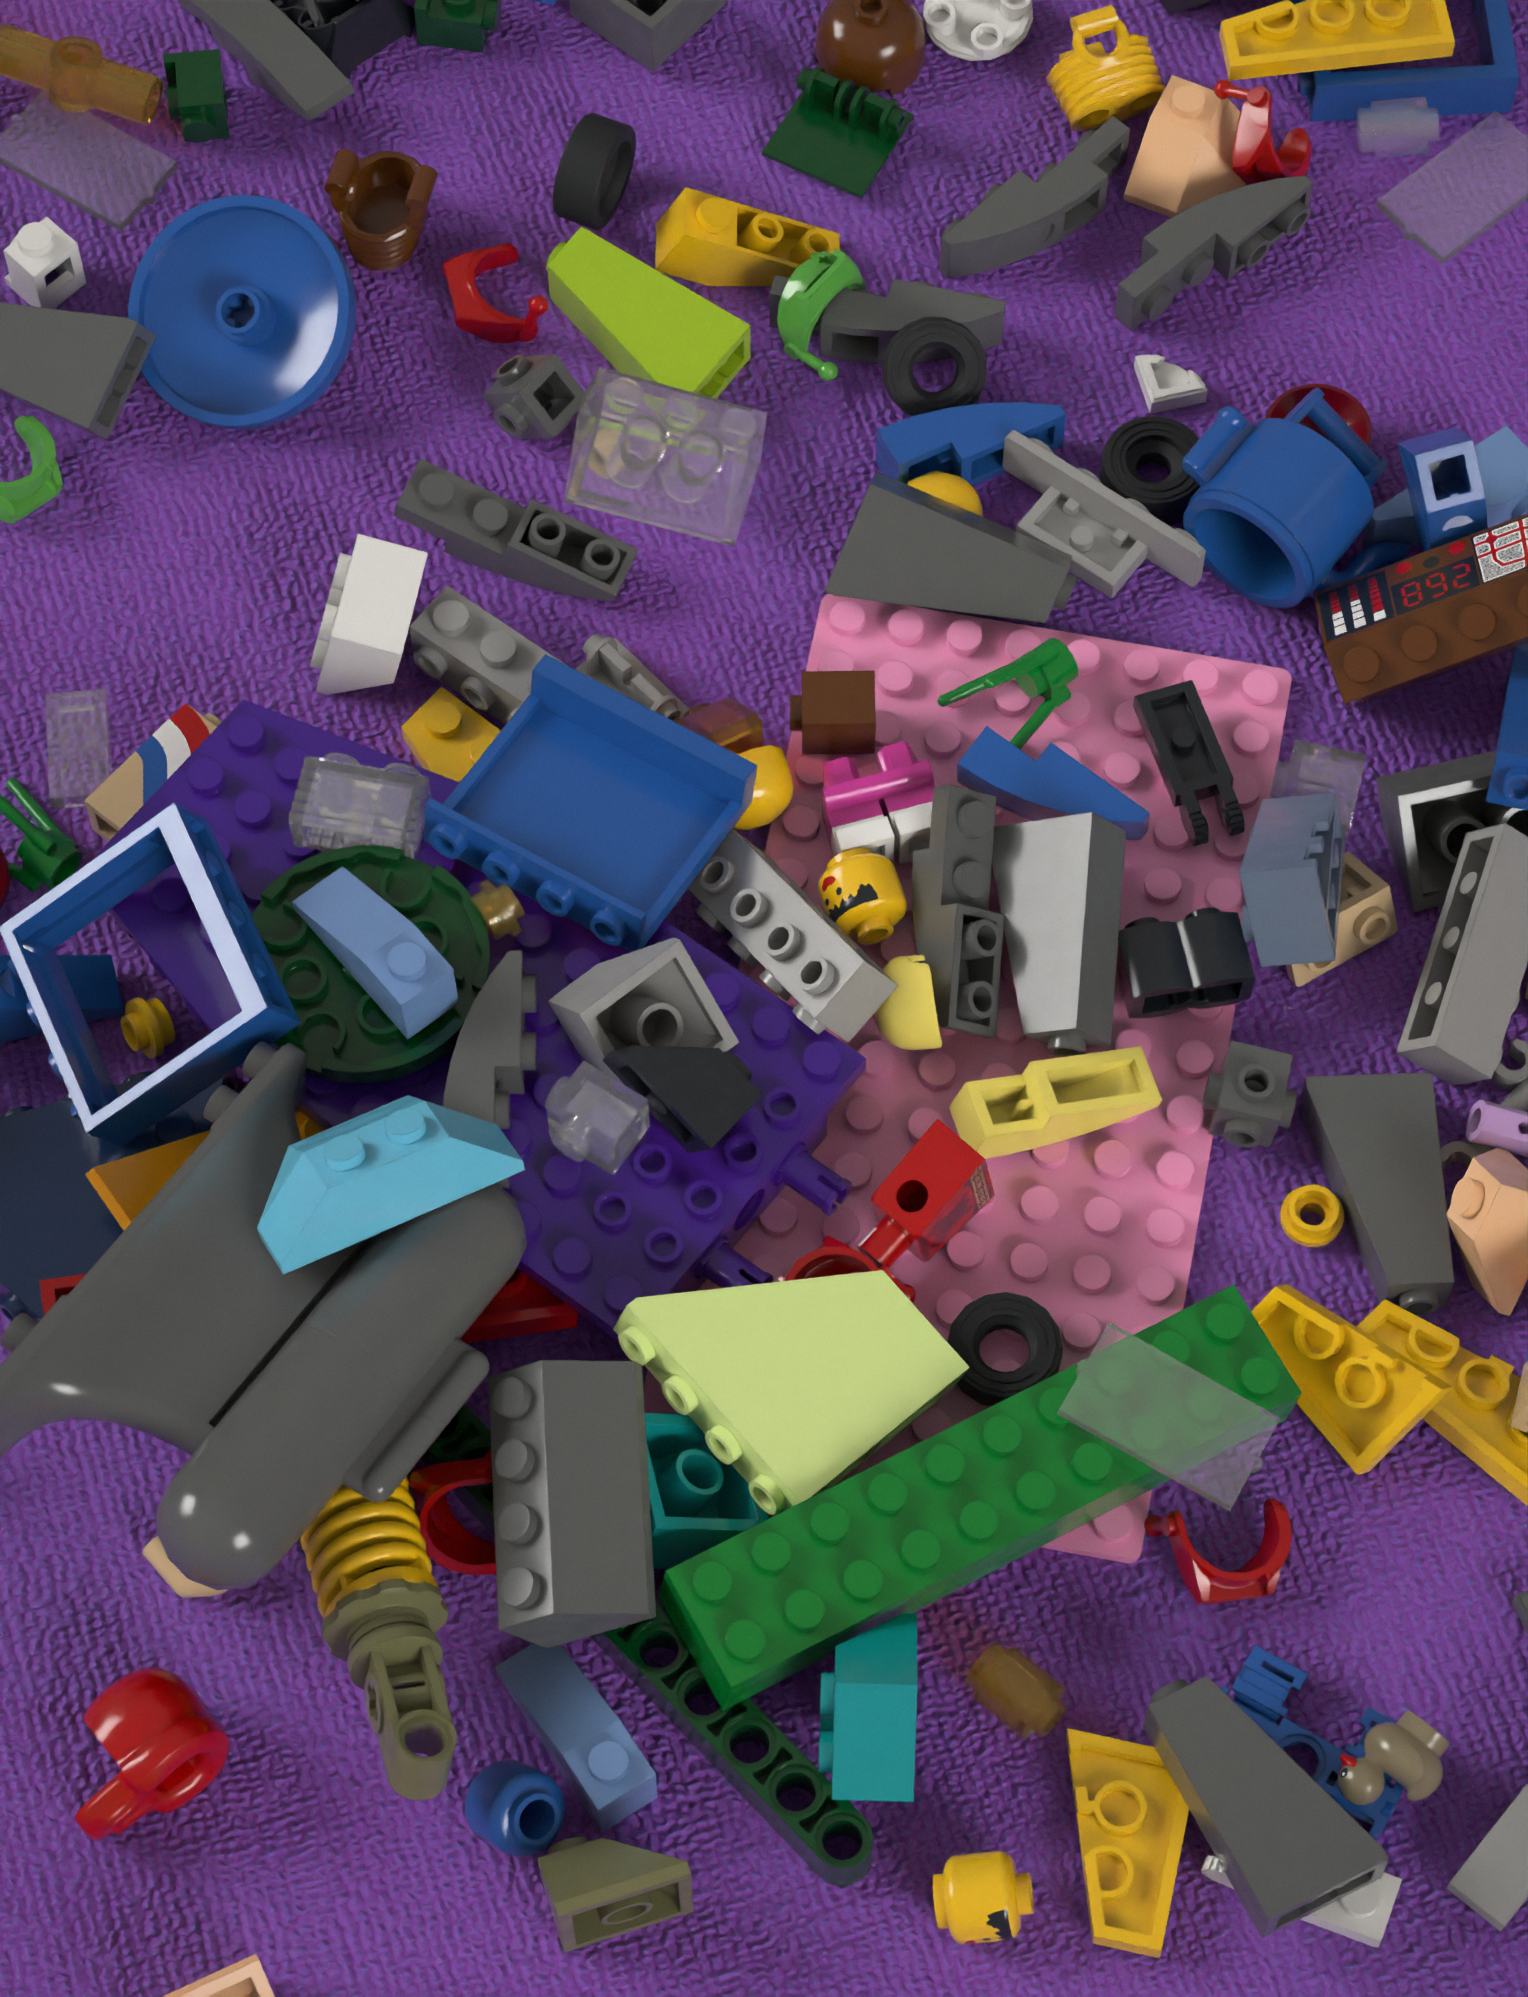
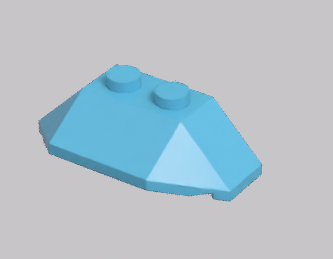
M407 1095L289 1145L257 1230L262 1242L284 1275L524 1171L525 1168L523 1160L497 1124Z

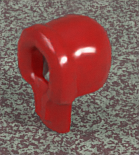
M157 1667L141 1668L129 1672L107 1687L88 1707L82 1718L122 1770L78 1810L75 1821L93 1841H100L111 1833L120 1834L148 1812L170 1813L183 1807L204 1790L223 1769L231 1745L223 1726L213 1719L207 1706L194 1688L180 1675Z

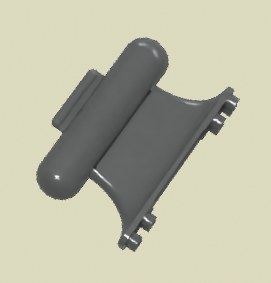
M260 1041L254 1046L242 1068V1073L252 1079L240 1094L227 1085H221L208 1100L203 1116L213 1124L210 1127V1133L68 1295H62L39 1322L26 1313H20L8 1325L1 1339V1347L11 1354L0 1365V1458L32 1431L50 1423L71 1419L100 1420L121 1424L150 1434L189 1454L191 1457L171 1479L156 1509V1532L168 1559L187 1579L215 1590L249 1588L270 1574L343 1484L374 1503L383 1502L392 1495L488 1374L490 1364L485 1354L460 1339L513 1275L527 1247L526 1226L516 1200L496 1182L283 1275L262 1242L257 1226L288 1146L301 1141L296 1116L301 1109V1103L305 1096L307 1057L302 1049L292 1043L283 1045L279 1050L264 1041Z

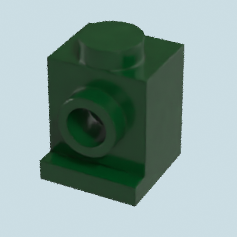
M416 0L414 12L418 44L484 52L488 31H497L499 27L501 0Z
M220 49L163 54L168 82L166 90L170 120H181L184 141L202 143L211 139L230 138L226 83Z

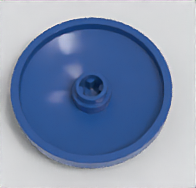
M231 195L201 203L187 210L167 225L154 239L139 263L129 295L128 318L138 322L157 335L141 371L152 388L167 403L185 415L210 426L232 430H251L268 427L297 415L316 401L331 385L343 366L351 347L356 322V297L351 272L344 256L330 235L319 224L299 210L275 199L254 195Z

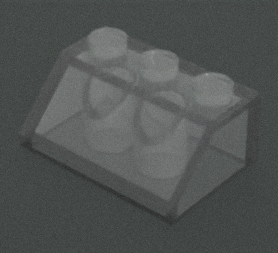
M598 367L579 404L564 501L733 546L736 542L760 465L767 413Z

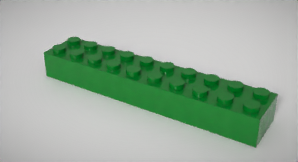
M1233 1284L666 1570L658 1596L724 1711L834 1654L835 1646L902 1613H914L1285 1421L1302 1392Z

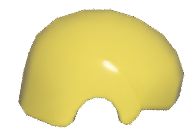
M924 955L896 957L890 960L882 969L898 987L874 1013V1019L877 1028L886 1040L892 1045L905 1050L936 1049L942 1046L930 967L926 963H919L925 961Z

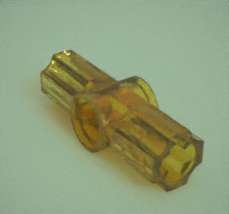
M5 23L0 27V75L49 91V99L55 107L73 113L86 112L95 107L146 126L155 117L163 94V81L159 80L158 76L103 58L101 47L88 38L68 36L54 41Z

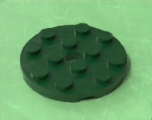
M376 845L350 846L320 853L294 865L261 894L262 901L251 916L300 1020L298 1026L270 1044L277 1050L287 1043H292L306 1053V1073L319 1078L346 1083H374L392 1080L419 1071L444 1056L456 1045L469 1010L491 974V953L486 925L476 902L460 881L438 864L434 868L424 862L404 856V850ZM342 866L410 920L454 970L459 1003L410 1039H407L292 906V901Z

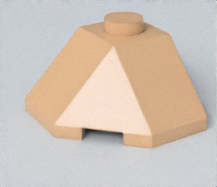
M1172 75L1148 121L1124 192V200L1172 218L1216 195L1246 186L1243 180L1233 171L1232 149L1241 112L1229 98L1220 99L1216 97L1214 90Z
M1495 1148L1473 1157L1464 1178L1456 1184L1453 1190L1451 1205L1446 1215L1472 1287L1498 1313L1510 1316L1528 1280V1169L1509 1151Z

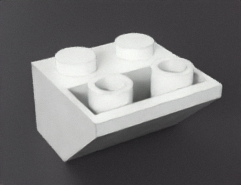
M358 534L352 556L340 553L310 667L321 670L316 692L330 695L394 683L428 555L427 552Z

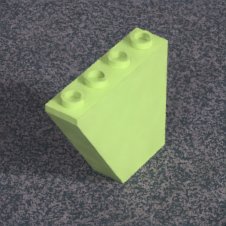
M883 1270L638 1297L625 1307L613 1328L618 1335L622 1350L629 1359L642 1366H646L662 1385L663 1395L672 1408L682 1415H689L704 1432L706 1443L715 1457L724 1464L733 1465L749 1484V1491L754 1501L761 1509L772 1515H777L840 1483L952 1391L969 1369L967 1363Z

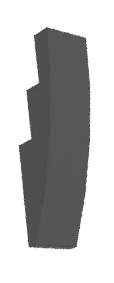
M179 0L183 9L210 27L218 46L245 63L250 79L254 84L308 121L354 93L351 82L271 1Z

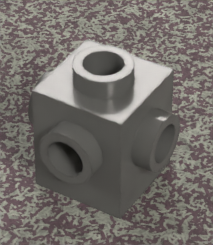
M519 354L513 356L495 372L497 380L482 395L495 411L493 416L499 427L516 439L543 438L546 440L553 438L566 428L572 416L589 399L556 354L534 356Z
M1231 1040L1220 1073L1210 1071L1204 1091L1202 1108L1212 1110L1208 1134L1223 1137L1228 1143L1238 1147L1251 1148L1259 1145L1270 1148L1278 1126L1289 1128L1294 1113L1297 1091L1287 1089L1293 1055Z

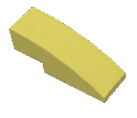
M1139 1046L1031 1061L1024 1072L1019 1075L965 1082L950 1104L949 1109L960 1138L987 1159L1026 1151L1087 1134L1156 1108L1162 1102V1098L1142 1047Z

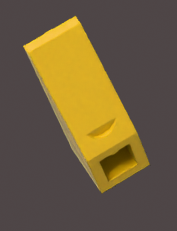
M685 187L656 223L655 270L705 286H772L775 275L790 278L798 266L810 259L813 252L827 251L833 253L835 249L840 251V234Z

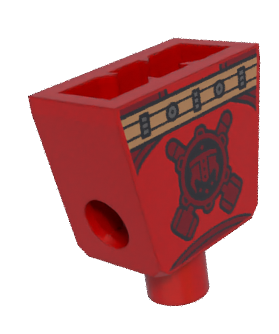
M937 1119L873 1193L870 1202L878 1224L857 1245L859 1251L868 1257L879 1269L883 1265L889 1269L907 1249L923 1262L930 1260L995 1195L986 1159Z

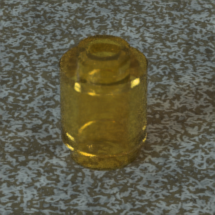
M1000 1642L992 1644L978 1658L965 1680V1683L975 1691L974 1700L1022 1739H1027L1035 1732L1041 1737L1046 1736L1056 1726L1067 1708L1060 1701L1065 1692V1687L1017 1647H1012L1008 1650Z

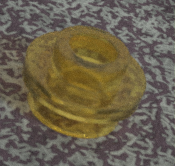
M488 879L478 885L480 891L469 899L481 912L489 934L497 941L506 934L515 937L521 933V927L517 919L525 915V912L511 889L505 883L495 888Z

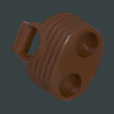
M340 149L336 152L324 189L330 195L331 204L336 213H338L348 249L358 264L373 271L392 270L410 260L418 245L425 223L427 207L438 177V173L434 168L420 165L416 158L397 151H378L359 161L357 155L350 150Z

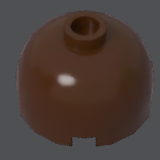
M832 0L825 7L816 29V58L819 61V67L824 68L825 73L840 79V83H843L846 79L854 81L856 90L863 85L868 87L871 93L882 92L890 89V95L902 92L917 80L925 64V28L915 5L910 0Z

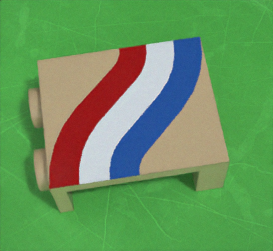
M185 703L85 799L92 829L109 842L222 721L210 713L202 716Z

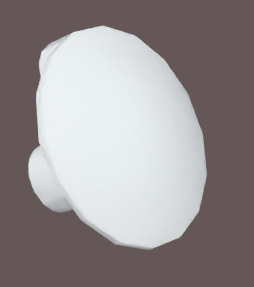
M926 0L923 6L924 28L932 42L948 55L968 61L992 60L1011 52L1026 38L1033 22L1032 0Z

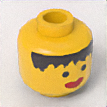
M855 848L836 855L828 862L827 870L818 882V893L825 913L852 940L858 939L860 944H875L890 937L894 932L893 926L899 923L906 913L907 900L894 864L886 856L875 854L870 849Z
M1005 1851L954 1855L945 1863L943 1873L933 1875V1899L937 1926L939 1929H949L952 1938L959 1944L1009 1941L1014 1939L1019 1933L1021 1915L1034 1914V1898L1030 1872L1017 1873L1013 1858Z

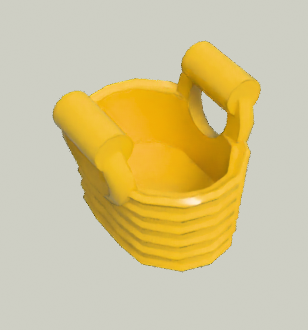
M1112 5L1070 18L1073 32V50L1059 55V62L1053 66L1047 76V85L1051 87L1052 93L1055 95L1057 103L1060 104L1062 112L1065 113V117L1072 130L1087 132L1090 129H1099L1112 116L1119 121H1124L1144 113L1158 103L1165 86L1162 84L1161 75H1159L1158 67L1155 65L1156 62L1152 55L1151 47L1148 46V37L1135 33L1129 34L1126 25L1117 17V13ZM1113 30L1116 35V48L1110 54L1105 52L1103 45L1099 41L1089 45L1085 44V38Z

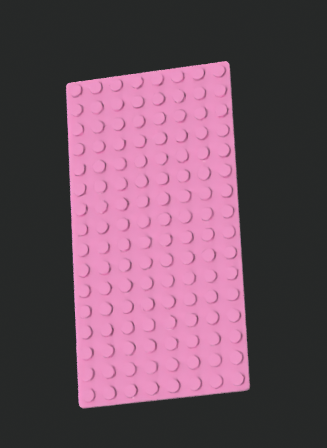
M829 593L821 600L806 671H875V754H802V731H792L786 761L793 779L794 794L788 807L771 822L764 853L825 912L818 893V882L827 870L828 862L834 856L822 818L823 764L834 759L848 757L854 758L860 778L880 773L877 765V752L884 746L906 741L919 762L929 760L935 787L951 784L968 789L957 782V763L985 727L988 726L1010 742L1045 701V698L1042 696L1030 698L1022 691L1016 678L1006 683L991 689H984L945 707L940 706L937 699L939 696L965 683L1014 662L1048 639L1056 638L1072 653L1078 666V677L1066 685L1071 693V698L1055 708L1021 748V751L1036 761L1047 746L1053 743L1150 812L1148 832L1141 840L1125 839L1119 931L1123 930L1130 922L1145 917L1157 918L1160 922H1179L1184 920L1191 912L1202 908H1216L1220 912H1237L1242 926V907L1246 905L1239 871L1250 840L1251 825L1255 824L1262 799L1272 798L1292 676L1286 669L909 605L840 597ZM1192 680L1234 778L1233 790L1243 812L1245 824L1243 833L1233 836L1229 835L1223 827L1218 814L1215 796L1198 800L1209 828L1208 843L1193 846L1188 838L1181 820L1179 806L1174 807L1133 708L1134 696ZM996 805L994 827L1031 821ZM895 851L893 864L907 900L906 913L900 922L893 926V934L881 942L864 945L860 944L858 939H853L881 969L896 957L918 955L912 906L913 861L899 864ZM992 866L989 911L1001 914ZM1004 927L996 1037L985 1038L939 1026L942 1039L941 1048L905 1050L892 1045L886 1040L877 1028L874 1014L849 1043L830 1029H826L827 1032L866 1058V1069L827 1114V1137L811 1156L842 1178H847L851 1181L852 1186L842 1204H839L836 1200L834 1201L837 1210L831 1216H827L820 1208L785 1185L732 1248L764 1272H769L773 1275V1282H779V1276L786 1277L798 1259L822 1246V1239L827 1235L860 1252L857 1245L878 1224L870 1202L876 1189L937 1119L959 1136L949 1106L965 1082L1019 1075L1024 1072L1031 1061L1060 1058V1056L1048 1053V1046L1023 1034ZM742 958L740 959L738 967L740 972L792 1008H795L799 1002L793 996L788 1001H785L759 978L766 969L760 962L754 968ZM1116 968L1111 1045L1086 1048L1085 1054L1141 1046L1158 1087L1162 1102L1156 1108L1084 1135L1026 1151L986 1159L995 1194L993 1198L930 1260L923 1262L907 1249L889 1268L903 1284L914 1287L916 1299L913 1304L946 1341L948 1340L951 1324L969 1303L984 1295L1002 1292L1027 1296L1044 1307L1059 1328L1063 1347L1059 1373L1183 1310L1213 1135L1208 1134L1212 1110L1203 1109L1202 1101L1210 1071L1220 1073L1227 1053L1236 1003L1205 1009L1188 1008L1174 1014L1153 1018H1129ZM706 1279L697 1291L718 1289L720 1287ZM1007 1329L994 1330L987 1334L979 1346L980 1356L985 1364L1001 1372L1014 1371L1020 1368L1027 1361L1030 1353L1025 1339L1017 1332ZM647 1370L643 1388L645 1413L680 1414L672 1408L664 1397L660 1382ZM956 1384L952 1391L842 1481L954 1426L990 1406L979 1404L963 1393L958 1384ZM1152 1490L1041 1547L1122 1563L1136 1562L1142 1552L1145 1535L1144 1521L1148 1517Z

